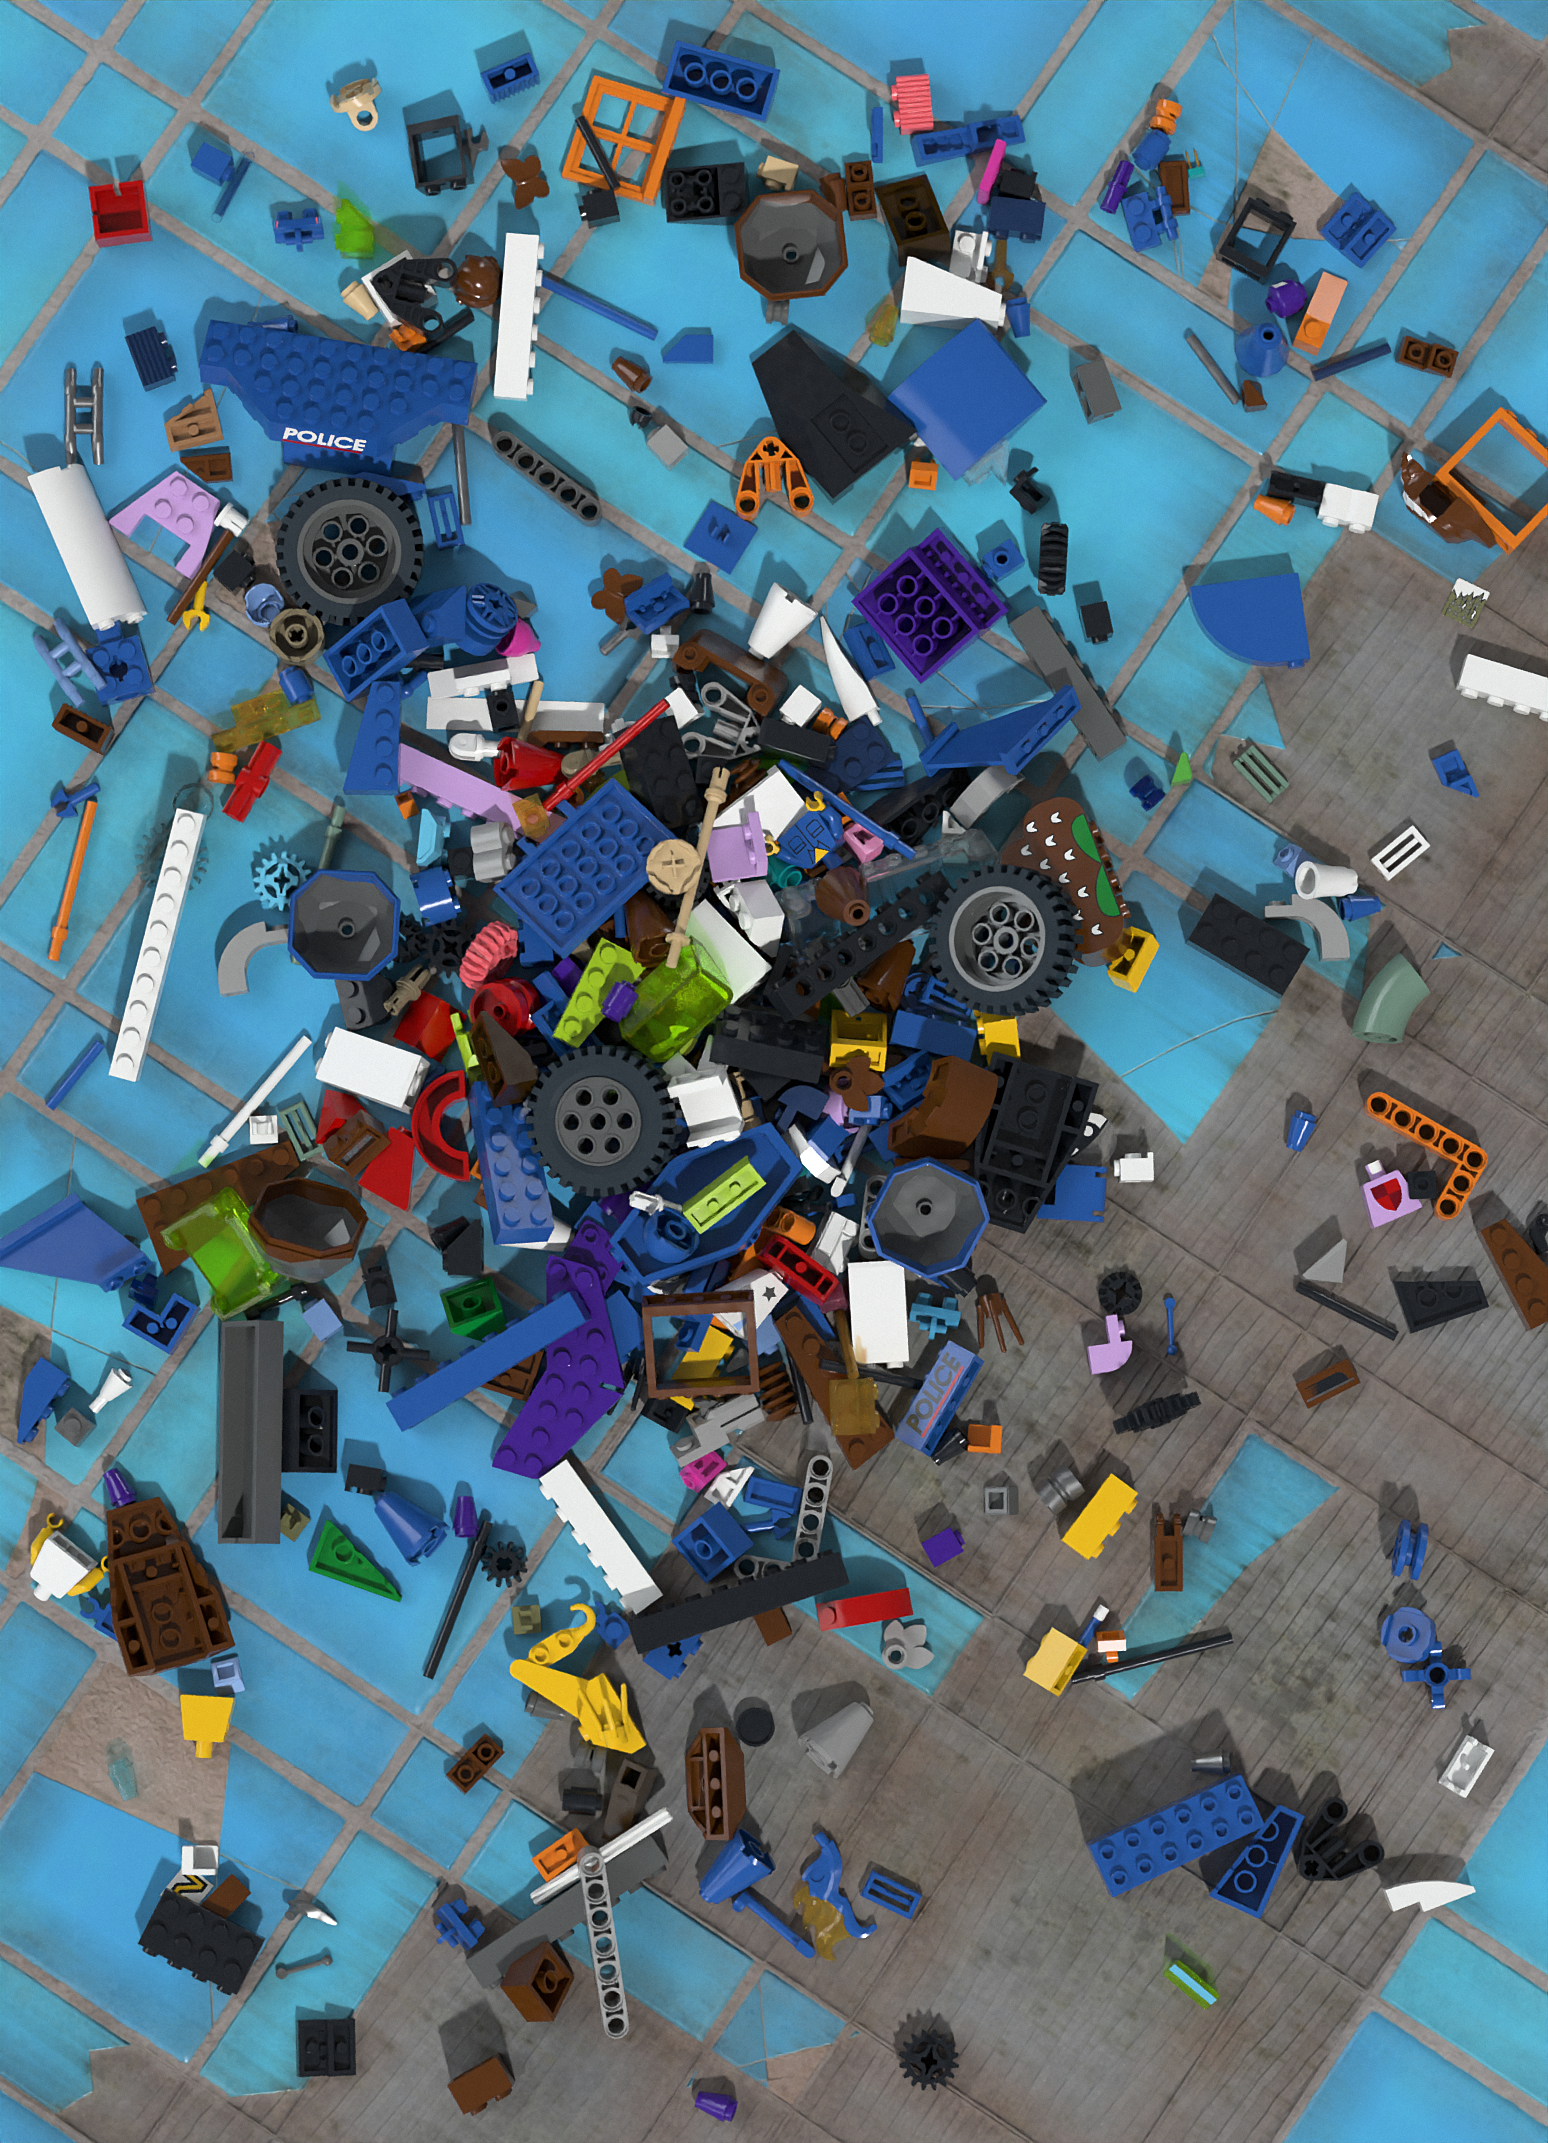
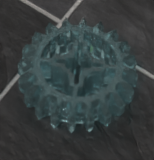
M173 822L171 823L170 830H167L165 823L160 824L162 831L160 833L154 827L151 828L150 831L154 835L151 839L147 835L142 836L147 845H137V848L144 852V854L135 855L137 861H143V863L136 866V870L145 871L141 874L140 879L142 881L150 879L147 884L149 889L154 888L158 884L159 877L153 873L152 869L162 868ZM201 838L200 846L204 843L203 838ZM163 841L162 854L151 860L154 848ZM207 847L199 848L191 881L194 879L198 884L202 880L197 876V873L207 874V870L200 867L201 864H209L208 858L201 857V855L208 853ZM191 883L189 885L190 891L194 890Z

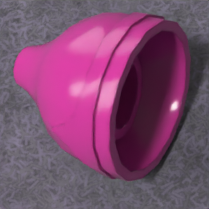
M518 617L516 625L509 630L506 636L502 637L500 643L495 648L502 656L521 657L530 652H537L540 649L541 642L535 637L532 628Z

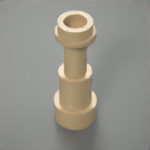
M740 1072L729 1074L728 1077L737 1085L742 1096L741 1114L745 1122L742 1132L762 1125L760 1118L755 1115L751 1101L747 1100L741 1083L744 1077Z

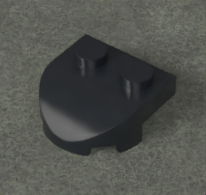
M379 972L370 981L334 980L347 1031L353 1033L375 1025H383L392 1018L390 1016L394 1009L392 1008L388 1012L383 1005L397 990L392 979Z

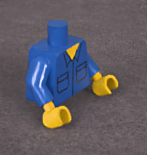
M815 791L814 798L817 801H811L809 797H806V807L809 811L777 840L780 844L776 845L774 838L770 835L764 837L765 841L771 844L770 847H765L767 856L773 854L786 863L804 869L817 868L823 863L829 870L843 866L845 864L844 861L836 853L845 843L841 815L827 802H822L823 795L820 791Z

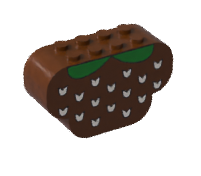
M1056 797L1037 804L1027 813L1023 821L1022 831L1024 838L1008 846L1003 853L1001 864L1039 871L1041 874L1050 876L1052 878L1051 881L1058 882L1064 888L1060 892L1069 893L1073 900L1067 904L1076 906L1079 914L1072 916V918L1081 920L1083 928L1075 930L1076 935L1084 936V944H1076L1075 950L1083 952L1081 959L1074 958L1077 962L1089 967H1098L1119 959L1125 954L1131 944L1132 931L1127 918L1132 917L1122 894H1118L1123 892L1113 869L1110 870L1114 866L1109 853L1104 845H1100L1105 842L1100 828L1095 820L1090 821L1081 805L1070 798ZM1030 915L1027 916L1025 921L1027 928L1032 922ZM1035 941L1033 944L1038 948V943Z

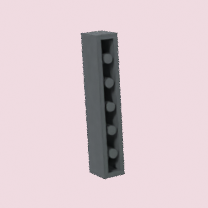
M1037 605L1010 622L1009 629L1053 695L1064 685L1074 687L1082 708L1070 720L1099 763L1126 745L1127 739L1125 737L1128 736V733L1120 722L1116 724L1111 717L1113 710L1105 699L1102 701L1096 694L1098 688L1092 678H1086L1080 670L1083 668V665L1075 654L1071 656L1066 649L1068 643L1060 631L1056 633L1050 625L1053 623V620L1045 609L1041 611Z

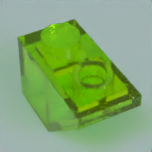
M342 199L341 207L336 209V223L341 224L340 234L335 235V250H340L342 259H374V227L348 199Z

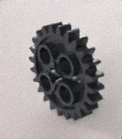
M1197 1392L1182 1396L1180 1393L1166 1398H1156L1127 1412L1125 1417L1119 1418L1112 1423L1118 1435L1132 1430L1133 1433H1138L1149 1428H1159L1187 1414L1188 1410L1200 1406L1201 1401Z

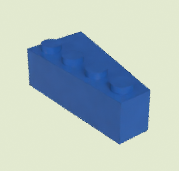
M372 681L343 787L345 795L400 796L402 686L400 682Z
M524 856L516 857L517 866L523 861L521 858ZM517 915L519 922L518 937L521 949L520 963L522 968L556 966L555 959H560V956Z

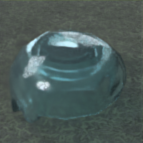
M190 783L183 785L176 792L173 799L174 815L177 808H182L207 815V821L214 810L213 794L202 784Z

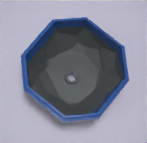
M319 869L290 895L287 950L314 979L370 981L398 956L401 900L375 871ZM351 926L353 929L352 933L349 935L343 934V928Z
M931 1156L919 1158L892 1168L866 1216L877 1254L926 1279L965 1267L990 1220L979 1182L963 1171ZM927 1204L930 1206V1210L924 1213L920 1208L922 1205Z

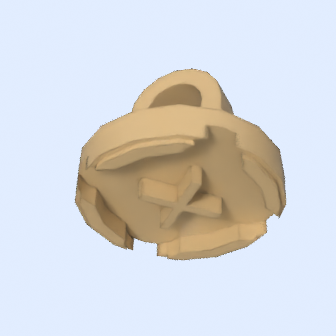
M365 78L354 81L339 90L340 95L336 97L333 94L329 99L332 110L336 113L347 112L355 128L361 131L373 129L378 122V111L373 99L381 93L382 89L375 78H372V82ZM364 110L372 114V119L369 122H361L357 118L358 113Z
M670 839L660 842L651 850L646 862V872L649 881L657 890L665 894L677 895L687 892L696 884L701 874V861L698 852L691 844L680 839Z

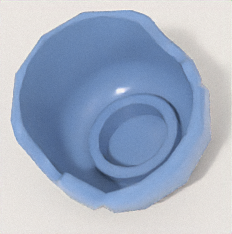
M260 583L254 585L245 595V613L251 622L258 627H270L274 618L286 610L284 596L272 584Z

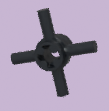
M388 1309L385 1335L378 1337L374 1343L347 1341L346 1352L371 1354L375 1362L381 1366L378 1392L389 1393L392 1367L398 1365L403 1358L429 1361L430 1350L406 1348L396 1336L399 1310ZM386 1343H391V1347L396 1349V1353L391 1354L389 1359L384 1358V1354L381 1353L382 1347Z

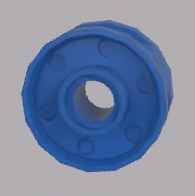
M1402 1519L1393 1551L1392 1576L1400 1577L1404 1566H1409V1579L1418 1580L1427 1547L1428 1524L1420 1523L1415 1534L1411 1533V1521Z

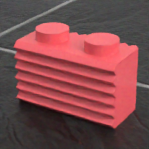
M929 75L896 76V84L891 85L892 101H897L898 111H893L894 126L900 127L901 135L933 132Z

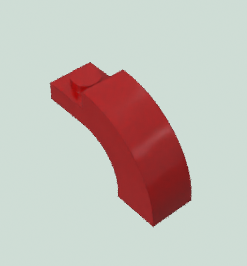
M909 1587L816 1604L821 1631L913 1615Z

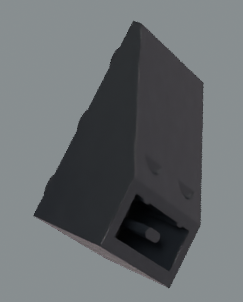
M744 162L664 169L667 223L734 225L750 205L748 170Z

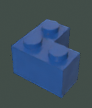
M173 1293L160 1316L136 1302L122 1326L173 1356L201 1308L180 1295Z

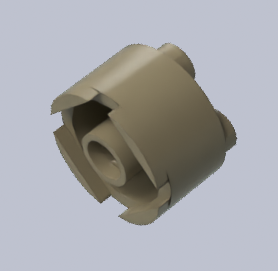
M292 608L282 611L274 618L271 623L269 638L275 654L282 662L290 666L296 665L298 668L313 664L321 657L327 640L325 630L316 615H310L306 609ZM295 633L297 635L302 634L303 640L300 642L294 641L292 636Z

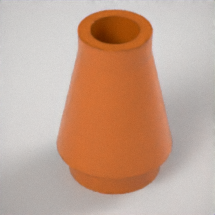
M1259 494L1253 509L1261 512L1279 526L1282 524L1288 526L1293 518L1296 506L1292 505L1289 500Z

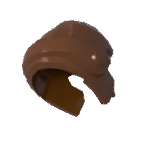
M465 255L466 260L457 269L459 274L458 281L453 286L455 290L454 296L456 297L455 301L459 305L464 304L474 309L488 307L502 294L503 271L497 264V259L493 256Z

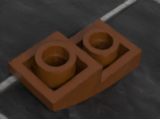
M871 160L844 163L850 221L876 219L877 209Z
M1406 335L1402 338L1395 362L1419 371L1451 378L1459 352L1437 343L1428 344Z
M485 1733L452 1767L445 1777L465 1795L505 1752Z
M231 1874L201 1905L228 1918L251 1892Z

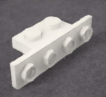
M533 653L525 654L521 657H508L429 672L427 674L432 700L463 694L464 697L479 695L480 691L491 689V692L507 689V686L539 680L535 655Z

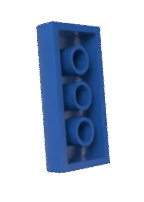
M676 40L661 93L766 123L777 91L780 70Z
M284 442L283 462L288 465L348 475L368 472L392 477L398 443L388 448L385 454L377 458Z

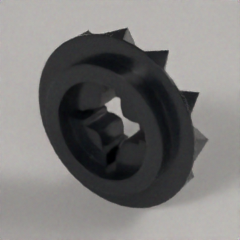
M402 919L399 925L400 934L402 933L404 937L413 936L407 941L409 951L406 952L405 948L398 945V956L392 961L408 963L415 960L423 950L421 946L425 943L422 930L416 923Z
M1115 1272L1108 1275L1101 1282L1098 1297L1102 1307L1107 1312L1117 1316H1124L1138 1308L1142 1300L1143 1290L1139 1281L1130 1273ZM1126 1283L1125 1293L1132 1297V1299L1122 1298L1116 1305V1294L1109 1290V1288L1119 1289Z

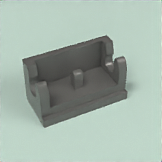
M1104 359L1077 366L1071 372L1070 377L1088 425L1112 417L1114 413L1122 409Z

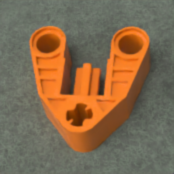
M765 437L744 464L735 501V510L738 517L745 521L753 520L759 514V468H764L765 492L776 493V491H782L780 467L785 466L787 493H789L791 512L797 517H806L813 510V494L799 459L776 437ZM769 446H773L774 456H769L767 452ZM799 497H804L809 501V505L806 508H798L795 506L794 501ZM751 501L754 503L755 508L750 512H745L740 508L742 502Z

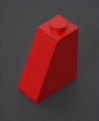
M391 1126L387 1132L391 1143L369 1163L358 1184L403 1211L408 1212L411 1204L416 1146L412 1139L411 1131L402 1126H399L398 1129Z

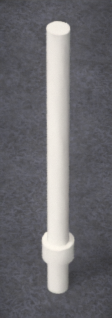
M303 1036L223 1132L211 1140V1146L198 1160L202 1166L207 1168L219 1152L223 1153L229 1146V1140L312 1042L307 1037Z

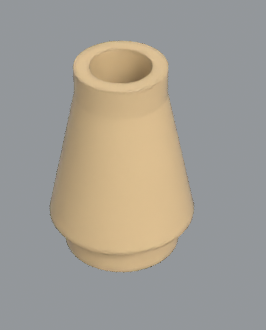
M355 280L340 294L344 298L343 302L362 315L367 321L379 312L363 283L360 285Z

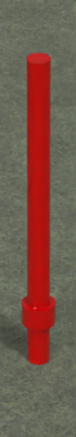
M662 698L568 781L564 780L556 787L557 791L542 803L544 809L549 812L563 799L567 800L570 798L580 784L671 706L665 698Z

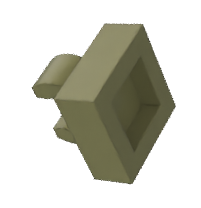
M288 1503L281 1512L280 1532L295 1542L311 1519Z
M540 1605L512 1607L514 1635L542 1632Z

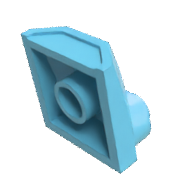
M422 809L416 861L421 871L439 865L442 868V865L447 866L448 852L447 849H444L445 839H450L451 823L447 822V817L436 816L428 809Z

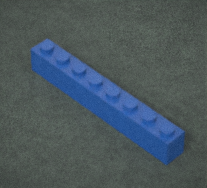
M566 1289L556 1293L551 1297L553 1302L545 1307L543 1303L533 1307L528 1311L530 1316L522 1321L520 1317L510 1321L505 1325L507 1330L499 1335L497 1331L487 1335L482 1339L484 1344L475 1348L474 1345H471L459 1353L461 1358L452 1362L451 1359H448L437 1366L438 1372L430 1376L427 1372L414 1380L415 1386L408 1390L404 1386L391 1394L393 1399L385 1404L400 1430L404 1432L413 1428L590 1321L592 1317L577 1291L574 1290L567 1293Z

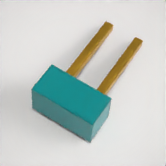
M1193 150L1197 163L1196 168L1191 167L1188 152H1185L1189 169H1187L1189 180L1205 177L1204 167L1199 165L1196 150Z

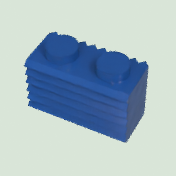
M530 52L480 73L482 84L492 104H495L496 101L500 102L501 99L505 100L506 97L510 98L511 95L515 96V93L520 94V91L530 89V86L535 87V84H540L539 72Z

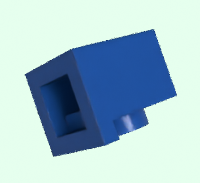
M867 1096L868 1111L861 1112L849 1108L848 1123L857 1126H863V1124L879 1126L880 1121H889L893 1116L891 1100L883 1096Z

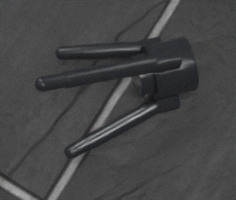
M636 1357L634 1364L629 1365L628 1373L625 1376L626 1387L633 1375V1380L637 1381L630 1407L632 1412L636 1410L643 1383L648 1384L646 1359ZM656 1371V1380L658 1379L659 1371ZM619 1388L618 1391L624 1393L625 1389ZM620 1399L607 1411L608 1416L612 1415Z

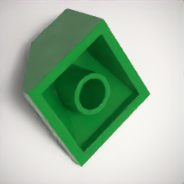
M492 1276L440 1294L452 1333L483 1342L482 1339L492 1332L497 1331L499 1335L507 1330L505 1325L508 1323Z

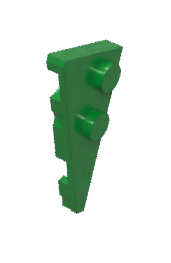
M326 1520L309 1571L401 1602L403 1596L331 1521Z

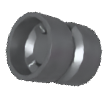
M1064 1464L1051 1473V1480L1043 1479L1033 1487L1036 1494L1054 1515H1057L1067 1507L1068 1499L1074 1501L1085 1492L1082 1485Z

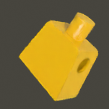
M181 1694L180 1702L184 1740L196 1741L195 1757L212 1758L213 1742L226 1741L236 1698Z

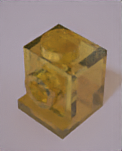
M537 793L512 804L525 837L531 835L532 839H536L548 833L546 828L551 827ZM536 815L538 821L535 824H530L528 822L529 816Z

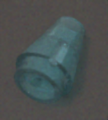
M128 1757L121 1758L107 1765L109 1770L107 1775L120 1796H122L123 1801L137 1797L139 1793L137 1791L133 1763L129 1762Z

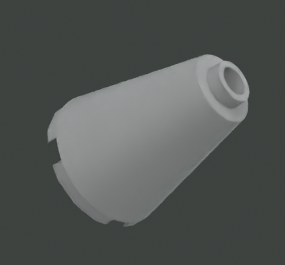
M853 1702L802 1734L798 1739V1743L801 1747L806 1744L809 1748L806 1752L807 1756L828 1775L833 1771V1778H838L874 1722L871 1717L873 1711L864 1702L860 1704Z

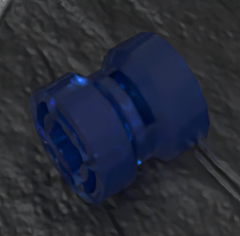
M1150 774L1143 777L1129 790V793L1134 798H1138L1141 801V807L1146 812L1167 795L1162 788L1156 787L1154 779Z

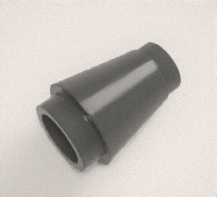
M532 1690L528 1695L524 1712L530 1713L531 1717L558 1719L561 1721L566 1713V1710Z

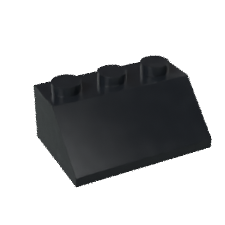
M283 1389L281 1473H337L338 1390Z

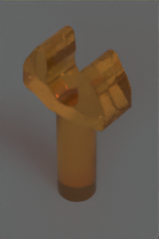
M997 240L995 269L987 273V284L992 291L995 288V279L998 277H1002L1005 280L1006 292L1014 281V274L1006 269V240Z

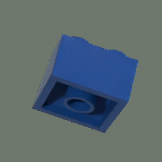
M720 1501L671 1541L705 1584L754 1545Z

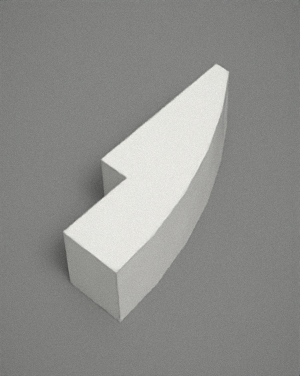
M1417 1880L1383 1888L1386 1900L1392 1911L1418 1903L1420 1910L1425 1912L1476 1892L1471 1885L1444 1880Z

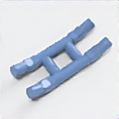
M57 618L54 621V625L63 642L52 651L41 635H35L33 642L36 650L44 659L64 692L78 708L86 701L70 680L72 676L82 669L98 691L104 689L107 683L80 647L64 619ZM70 650L76 660L63 670L57 660Z

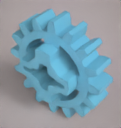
M285 851L282 852L281 858L272 853V861L270 862L263 858L264 868L256 867L255 869L260 874V877L253 878V882L260 885L254 889L255 893H263L260 901L264 903L269 900L268 907L270 909L279 905L281 912H284L286 905L290 907L289 893L294 889H298L308 880L306 877L312 874L311 870H303L306 866L304 860L297 863L298 856L293 854L289 859ZM278 865V869L272 875H269L268 872ZM289 865L295 867L301 877L293 876L290 873ZM285 873V877L290 882L285 883L282 891L281 886L279 885V883H277V880H281L283 874ZM266 887L274 888L277 898L272 897L267 892Z

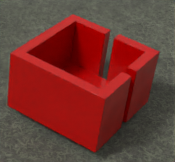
M143 180L118 183L121 196H117L113 184L89 187L91 211L94 215L92 216L94 235L99 248L153 241L147 191Z

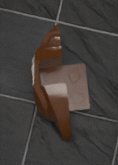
M1403 452L1401 463L1403 498L1407 509L1421 523L1446 543L1458 544L1473 540L1488 549L1497 544L1494 535L1482 518L1462 498L1458 496L1452 502L1434 484L1429 485L1435 476L1424 470L1409 454ZM1452 470L1449 472L1483 506L1487 503Z

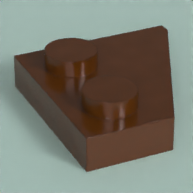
M544 1350L538 1351L481 1387L527 1402Z

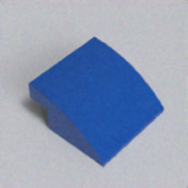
M979 318L928 358L887 397L918 431L917 435L955 481L966 476L983 458L999 451L1047 403V400Z

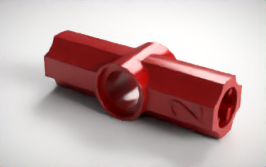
M263 740L260 742L249 764L245 765L240 771L234 784L235 788L222 810L224 814L241 823L246 820L256 799H260L270 781L269 776L283 753L281 750Z

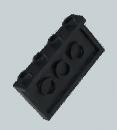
M165 1888L138 1944L143 1946L142 1951L153 1957L160 1955L168 1959L167 1964L178 1970H182L184 1967L193 1972L191 1976L204 1983L209 1980L217 1984V1990L231 1996L232 1993L237 1995L240 1992L266 1938L169 1888Z

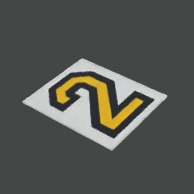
M181 1868L166 1888L199 1904L213 1888V1885L201 1875H182Z

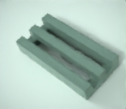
M1253 745L1232 763L1234 768L1268 804L1290 785ZM1251 754L1280 784L1279 788L1250 759L1249 756ZM1245 761L1274 793L1269 795L1241 763Z
M302 1100L279 1111L278 1114L301 1162H304L325 1150L321 1144H317L318 1147L313 1148L297 1115L296 1110L300 1108L316 1140L317 1129ZM289 1113H291L309 1151L305 1154L286 1117Z

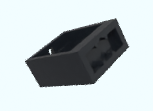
M457 114L406 126L415 187L418 191L426 196H436L441 194V190L451 189L452 191L466 189L467 185L475 183L466 122ZM457 134L462 174L428 182L422 141Z
M1249 197L1220 248L1216 259L1264 285L1294 232L1297 223L1293 221L1294 218L1283 211L1278 213L1269 208L1270 205L1260 198L1254 200ZM1250 213L1284 231L1266 266L1231 248Z

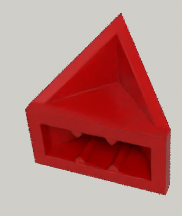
M326 1089L315 1143L323 1145L330 1136L336 1133L360 1109L366 1113L368 1112L352 1095Z

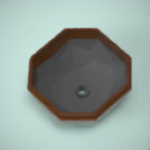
M813 189L758 195L734 224L740 279L770 302L825 296L848 268L843 214ZM793 252L796 254V258L789 260L786 254Z
M297 1176L265 1185L247 1220V1227L258 1253L270 1264V1268L274 1272L315 1283L322 1279H327L354 1260L369 1218L366 1216L367 1212L349 1190Z

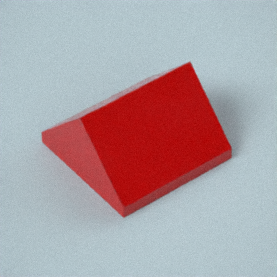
M420 990V997L417 1000H413L393 1037L441 1064L456 1037L450 1016L459 1013L462 1023H464L467 1015L444 1000Z

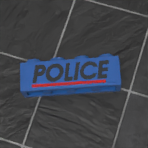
M950 1340L946 1346L940 1349L937 1362L932 1370H929L925 1375L922 1388L912 1398L910 1408L905 1417L898 1422L896 1433L894 1434L897 1439L928 1457L931 1456L985 1362L976 1354Z

